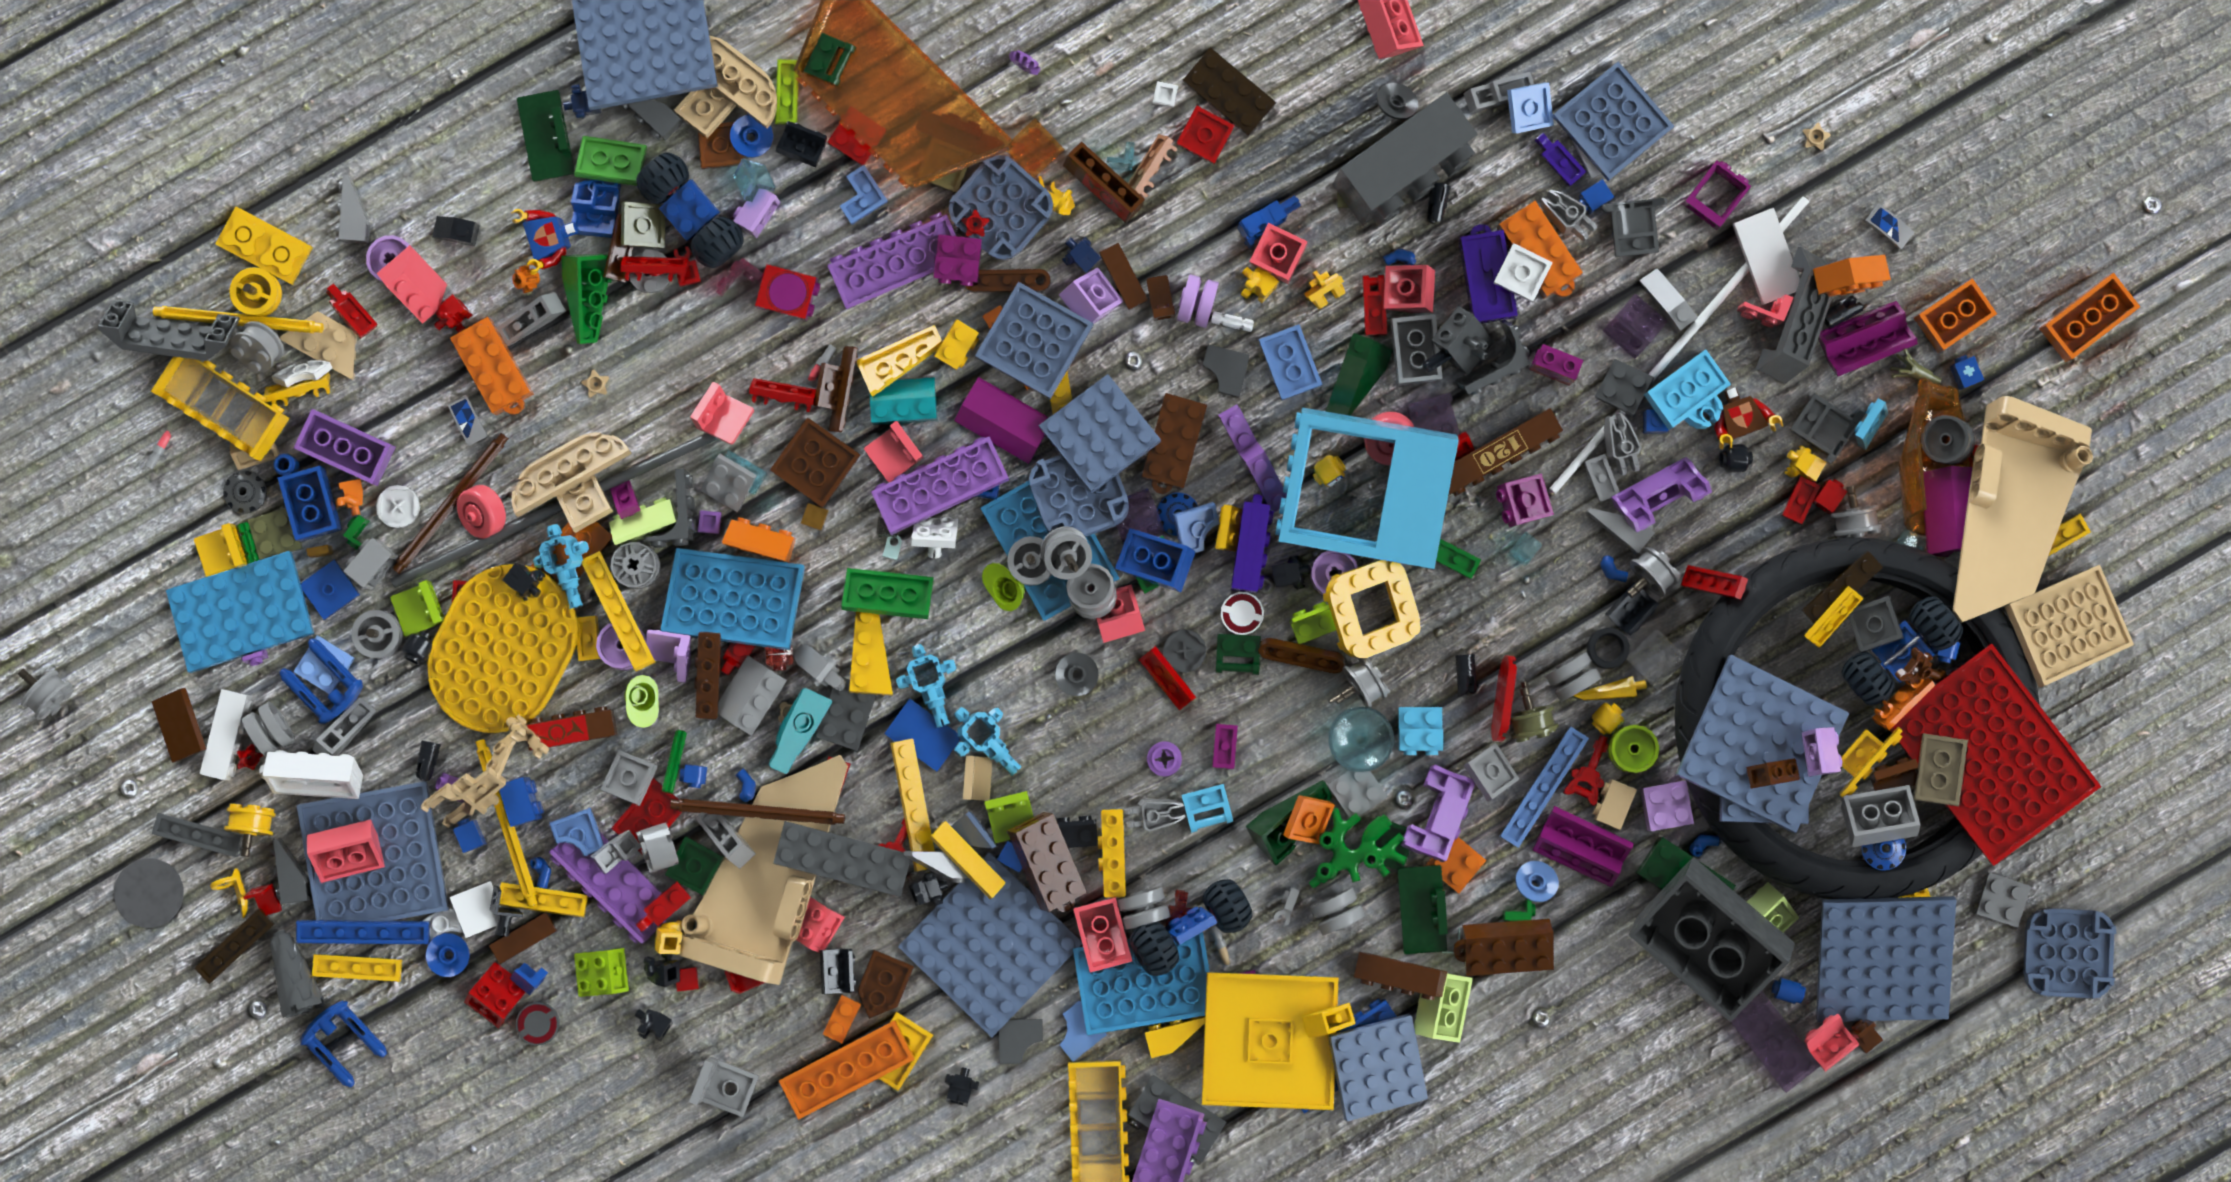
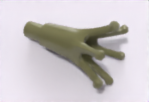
M1906 348L1903 350L1906 354L1905 359L1900 354H1896V357L1904 362L1906 367L1898 368L1891 366V371L1895 370L1900 373L1892 374L1891 378L1908 377L1925 383L1930 382L1936 386L1941 383L1942 379L1917 363Z

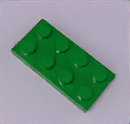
M847 568L841 608L844 611L928 619L934 577Z

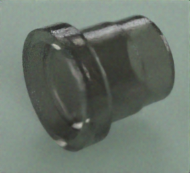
M878 517L876 538H897L898 532L891 535L883 517Z

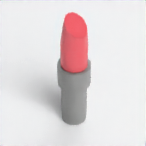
M831 344L816 361V365L808 377L809 381H814L819 376L821 363L828 364V361L836 351V348Z
M166 431L157 445L154 446L153 452L145 464L146 467L153 470L160 456L163 455L165 447L171 438L169 431Z

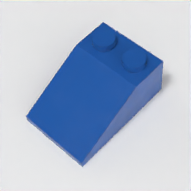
M1129 528L1115 569L1181 593L1196 552L1189 546Z

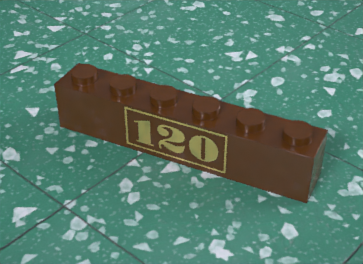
M1551 408L1455 461L1448 496L1453 494L1456 497L1466 491L1465 486L1471 483L1473 486H1476L1485 480L1483 476L1491 472L1493 476L1504 470L1502 465L1508 462L1511 465L1523 459L1521 455L1528 451L1532 454L1541 449V443L1548 441L1550 444L1559 439V433L1563 429Z

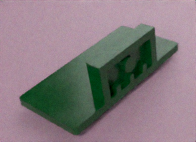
M559 90L518 97L517 105L533 182L573 175L575 168Z
M1441 865L1398 868L1404 954L1447 951L1446 934H1448Z

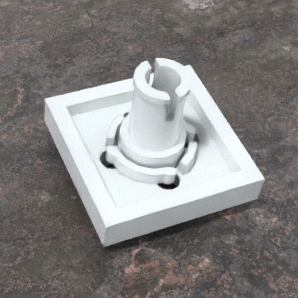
M929 517L914 524L911 546L928 547V557L933 558L934 550L935 558L941 557V548H955L958 519H952L951 517Z

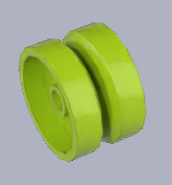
M1629 725L1619 728L1612 734L1608 742L1607 751L1609 759L1616 768L1623 772L1638 773L1646 771L1654 765L1659 754V744L1651 730L1644 726ZM1632 745L1637 749V752H1631L1630 748Z

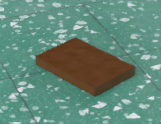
M186 687L151 701L172 763L206 750Z

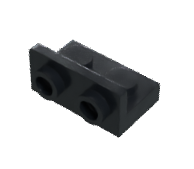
M1079 816V821H1070V817L1057 818V824L1068 848L1098 846L1096 819L1092 820L1091 816Z

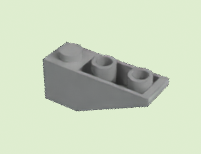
M343 175V181L339 183V193L342 194V198L337 207L338 215H340V224L337 223L336 236L343 243L369 244L370 220L352 178L348 175Z

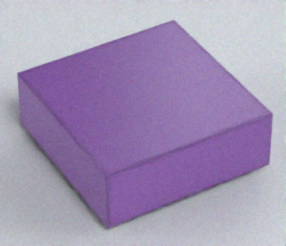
M699 510L697 532L720 534L722 513Z

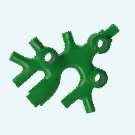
M1334 808L1331 814L1334 824L1331 832H1324L1319 838L1320 845L1325 849L1331 850L1333 857L1329 863H1321L1315 873L1316 876L1309 881V884L1315 889L1320 883L1325 884L1328 880H1333L1341 870L1349 871L1352 883L1360 881L1358 866L1362 862L1368 868L1377 869L1384 878L1390 873L1384 865L1385 859H1392L1402 865L1405 864L1407 857L1395 850L1396 846L1405 838L1399 832L1383 847L1379 848L1376 846V841L1392 825L1390 819L1383 814L1382 816L1379 815L1366 827L1359 848L1351 850L1346 847L1344 836L1348 830L1361 820V817L1355 813L1348 820L1344 821L1341 819L1339 809ZM1327 837L1331 838L1330 844L1326 843ZM1372 856L1375 857V862L1373 864L1370 862V858ZM1326 867L1329 870V873L1327 875L1324 874V869Z

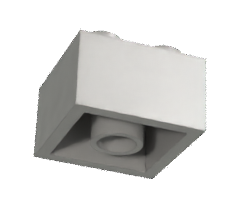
M375 538L366 539L359 547L361 551L356 557L352 556L346 562L344 570L361 587L369 590L375 588L399 557L381 540Z

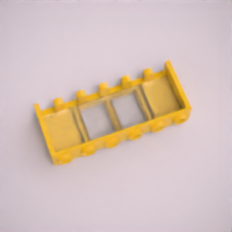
M173 356L151 392L179 408L186 415L196 419L203 426L216 432L217 435L248 453L252 458L262 461L290 419L283 414L284 409L275 403L272 406L266 403L267 398L258 392L253 395L249 392V386L241 381L236 384L232 381V375L224 370L219 373L215 370L216 365L208 360L203 362L201 360Z
M1121 1060L1068 1062L1072 1182H1129V1175H1125L1124 1167H1129L1128 1153H1124V1145L1128 1144V1131H1123V1123L1127 1122V1109H1122V1100H1126V1087L1121 1085V1078H1126L1125 1065H1121Z

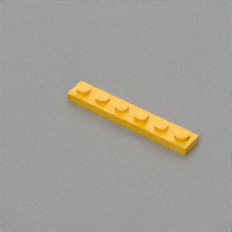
M596 552L584 558L582 566L635 672L655 663L601 552Z
M907 739L892 742L890 745L911 851H935L933 841L929 838L932 834L914 740ZM913 861L916 872L927 870V868Z

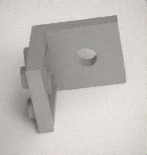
M710 1057L704 1062L689 1102L695 1105L705 1102L744 1117L759 1075ZM729 1082L737 1086V1091L733 1095L725 1091V1085Z

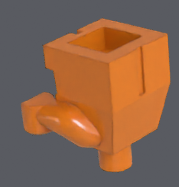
M361 479L338 483V489L342 490L343 497L335 500L336 508L346 505L347 509L350 508L352 516L361 515L359 506L363 505Z

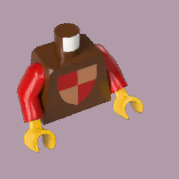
M1736 387L1724 392L1729 404L1723 406L1724 410L1721 411L1719 420L1714 423V430L1719 440L1720 449L1724 448L1723 443H1728L1730 448H1732L1734 439L1768 426V423L1772 431H1776L1774 425L1776 423L1783 427L1782 418L1775 415L1768 406L1757 398L1748 396L1740 399Z

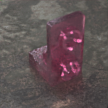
M744 258L740 261L736 260L730 268L731 273L727 278L723 277L717 284L718 290L716 292L722 297L742 270L745 271L742 275L751 282L757 280L760 283L763 273Z

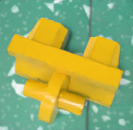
M1316 270L1312 273L1315 279L1308 282L1311 289L1303 293L1307 300L1312 302L1318 309H1321L1328 304L1324 296L1327 292L1331 291L1334 298H1339L1345 294L1342 284L1344 280L1337 273L1330 276L1326 271L1320 275Z

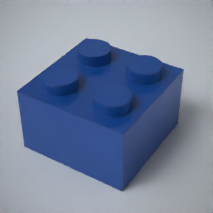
M521 777L506 782V785L499 790L510 827H517L542 819L541 814L544 813L541 801L536 799L537 786L534 780L531 781L530 777Z

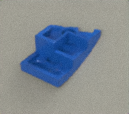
M593 179L575 183L571 199V205L574 210L571 222H575L577 225L578 234L576 235L612 238L619 208L620 183Z

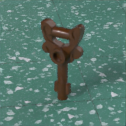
M1916 647L1912 649V658L1905 668H1901L1895 673L1899 680L1908 681L1910 684L1916 683L1917 679L1925 680L1929 677L1938 683L1948 676L1947 672L1940 668L1938 671L1932 669L1930 661L1933 659V656L1928 652L1922 653Z

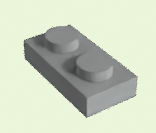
M1605 454L1584 462L1599 502L1610 499L1619 493Z

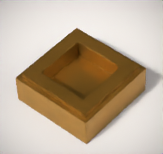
M808 503L801 524L822 531L829 510Z
M331 545L306 548L307 556L317 558L332 555L333 547Z

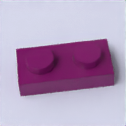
M630 480L610 489L617 513L621 519L641 511Z
M1216 724L1212 767L1234 769L1237 725Z

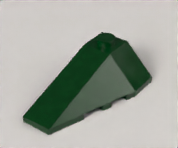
M1353 333L1325 412L1351 416L1386 371L1393 350L1375 340Z
M1322 780L1263 811L1246 825L1252 840L1275 866L1285 859L1296 847L1294 845L1296 840L1288 839L1283 833L1298 796L1329 801L1332 795L1325 781Z

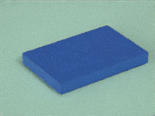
M910 698L884 733L895 742L913 739L917 758L936 772H938L961 740L958 737V733L949 726H945L943 722V727L937 728L934 716Z

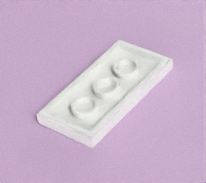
M1774 208L1733 223L1732 225L1761 304L1764 305L1777 300L1785 294L1795 293L1800 278L1797 270L1791 267L1793 259Z

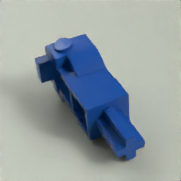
M1294 195L1281 204L1276 200L1260 211L1242 219L1237 229L1245 240L1244 244L1251 249L1255 245L1254 241L1263 235L1268 223L1276 227L1284 223L1287 219V214L1301 207L1299 199Z

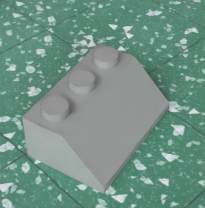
M747 655L718 701V714L752 736L787 680Z

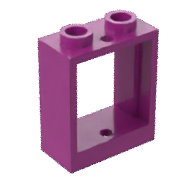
M1717 160L1682 204L1715 230L1722 226L1751 188L1747 178L1741 174L1736 175L1731 171L1732 168L1727 163ZM1714 172L1740 190L1721 217L1695 198Z

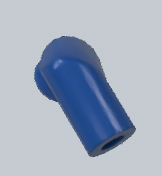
M1397 249L1383 256L1387 266L1397 261H1402L1405 265H1415L1416 263L1415 254L1404 249Z
M1609 555L1604 556L1600 565L1605 576L1608 579L1626 583L1628 572L1617 570L1613 557Z
M743 768L736 774V777L743 784L739 797L743 802H748L755 796L756 782Z
M1699 835L1690 844L1689 850L1694 857H1700L1707 846H1719L1720 839L1718 835Z
M534 857L530 861V866L539 874L537 887L547 889L551 868L545 859Z

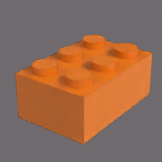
M1885 255L1847 258L1813 269L1818 294H1828V297L1862 293L1868 288L1882 287L1883 282L1891 280Z
M1972 278L1915 316L1914 320L1937 353H1940L1997 315V312Z

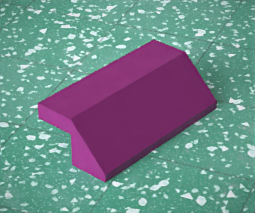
M1897 301L1842 322L1832 329H1825L1820 332L1818 338L1828 364L1837 377L1918 344L1916 336L1907 326L1906 314Z
M978 377L961 405L954 421L981 437H990L993 444L1029 464L1040 443L1045 438L1039 425L1049 417Z
M1949 466L1921 473L1927 553L1936 557H1949L1954 551L1961 552L1972 467Z
M1554 806L1542 827L1533 851L1612 887L1620 875L1623 862L1632 850L1634 843Z

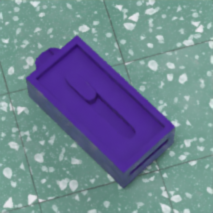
M1476 225L1472 228L1470 235L1462 236L1458 240L1470 313L1477 318L1480 324L1497 322L1503 319H1515L1518 313L1514 293L1494 284L1508 255L1504 230L1491 232L1487 225Z
M1260 494L1253 495L1252 502L1244 501L1230 589L1232 591L1257 594L1258 589L1262 590L1264 576L1260 575L1261 568L1266 567L1267 554L1263 553L1264 546L1268 547L1271 533L1267 532V526L1272 524L1274 511L1270 510V505L1262 504V496Z

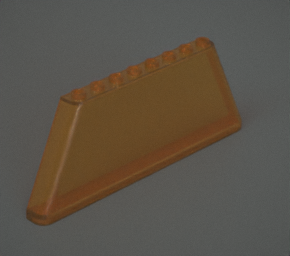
M821 0L794 67V71L799 75L796 80L804 88L809 85L813 89L811 94L819 102L823 99L827 103L825 108L833 116L838 114L842 118L839 122L848 131L852 128L856 132L854 137L862 145L867 143L871 147L868 151L877 160L881 157L885 161L883 166L891 174L896 172L900 176L898 181L906 189L909 186L912 189L1007 152L1016 145L871 0ZM821 33L856 47L854 54H851L839 78L841 81L838 87L804 72ZM842 49L839 50L828 75H832L843 52Z

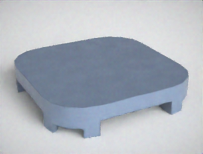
M995 155L983 160V163L955 195L953 194L949 201V214L951 220L965 234L967 226L961 221L962 218L970 217L975 209L980 217L988 218L989 222L984 226L985 236L982 237L975 233L968 237L982 239L981 248L995 259L1008 260L1017 256L1047 223L1053 213L1054 204L1052 196L1047 189L1013 159L1006 155Z
M1061 455L1047 460L1041 459L1036 462V465L1031 470L1029 477L1031 491L1048 533L1056 528L1067 526L1078 529L1087 537L1120 524L1128 514V497L1119 474L1091 493Z
M2045 908L2032 913L2026 922L2023 973L2024 980L2029 989L2036 994L2048 997L2101 998L2114 985L2115 981L2113 977L2114 934H2117L2116 926L2113 925L2110 918L2104 913L2093 910Z

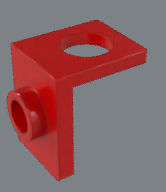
M272 883L253 888L243 896L244 900L254 897L258 908H261L267 915L282 911Z
M724 971L731 991L737 994L744 993L765 983L733 972Z

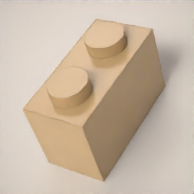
M1610 779L1609 783L1605 782L1600 793L1603 795L1600 803L1597 802L1592 814L1595 815L1593 820L1621 830L1637 789Z

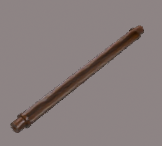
M500 433L496 439H493L415 536L414 540L397 558V562L392 567L394 571L400 574L404 568L408 567L421 548L453 511L460 494L474 485L488 465L505 447L504 444L509 439L508 437Z
M691 799L671 800L670 806L671 809L679 810L680 812L756 817L831 825L845 823V814H837V812L813 811Z

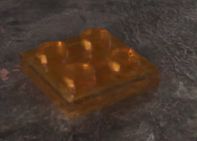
M1036 118L1004 146L1007 153L1034 179L1065 151Z

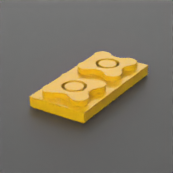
M236 206L215 243L217 246L291 285L294 284L313 249L312 246Z

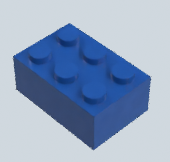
M316 466L278 477L295 541L303 542L343 530L325 467Z

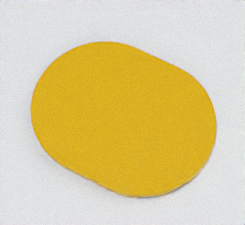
M514 564L495 566L482 571L471 578L454 598L443 619L444 621L441 623L432 641V649L427 665L428 681L432 694L435 696L441 709L460 725L484 733L507 732L509 727L506 724V720L509 717L517 719L516 716L519 714L527 721V724L531 719L537 717L550 701L575 652L578 639V620L575 608L569 609L566 591H562L561 585H558V582L546 573H544L545 578L542 577L543 580L539 581L540 583L537 586L541 591L540 595L535 598L531 594L530 597H527V601L517 597V591L503 581V578ZM526 566L528 570H530L531 572L534 570H538L536 568Z

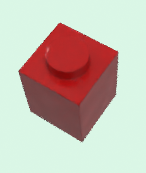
M1826 480L1817 492L1813 504L1827 514H1831L1835 511L1847 491L1843 489L1844 485L1838 480Z

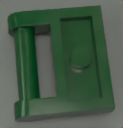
M821 33L804 72L838 87L841 81L839 78L851 54H854L856 47ZM842 49L843 52L832 75H828L839 50Z
M1217 634L1215 673L1229 671L1252 673V675H1259L1261 636ZM1223 656L1253 658V664L1224 663Z

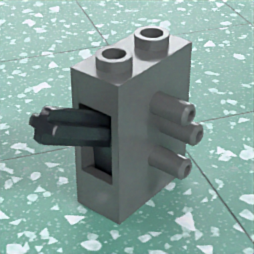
M1457 306L1432 338V341L1440 351L1424 361L1422 367L1429 373L1446 361H1449L1452 366L1469 375L1480 359L1485 360L1487 358V350L1494 343V340L1473 314Z

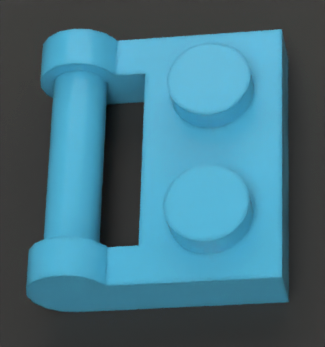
M1224 784L1181 795L1191 833L1197 832V829L1222 822H1233ZM1223 807L1224 813L1196 821L1193 814Z

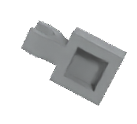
M1292 887L1289 891L1285 890L1281 900L1284 903L1283 909L1274 914V921H1277L1279 915H1284L1286 917L1284 925L1287 926L1289 924L1290 915L1299 895V890Z

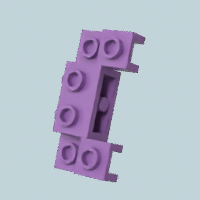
M1685 457L1611 498L1614 507L1625 517L1627 524L1637 533L1656 523L1652 512L1684 495L1692 502H1695L1712 493L1709 481Z
M1432 765L1423 786L1437 792L1438 795L1425 830L1413 824L1408 825L1404 835L1405 840L1402 841L1400 846L1418 854H1425L1440 862H1445L1454 840L1458 838L1461 832L1459 826L1468 813L1467 805L1475 782L1466 776L1453 773L1437 765Z

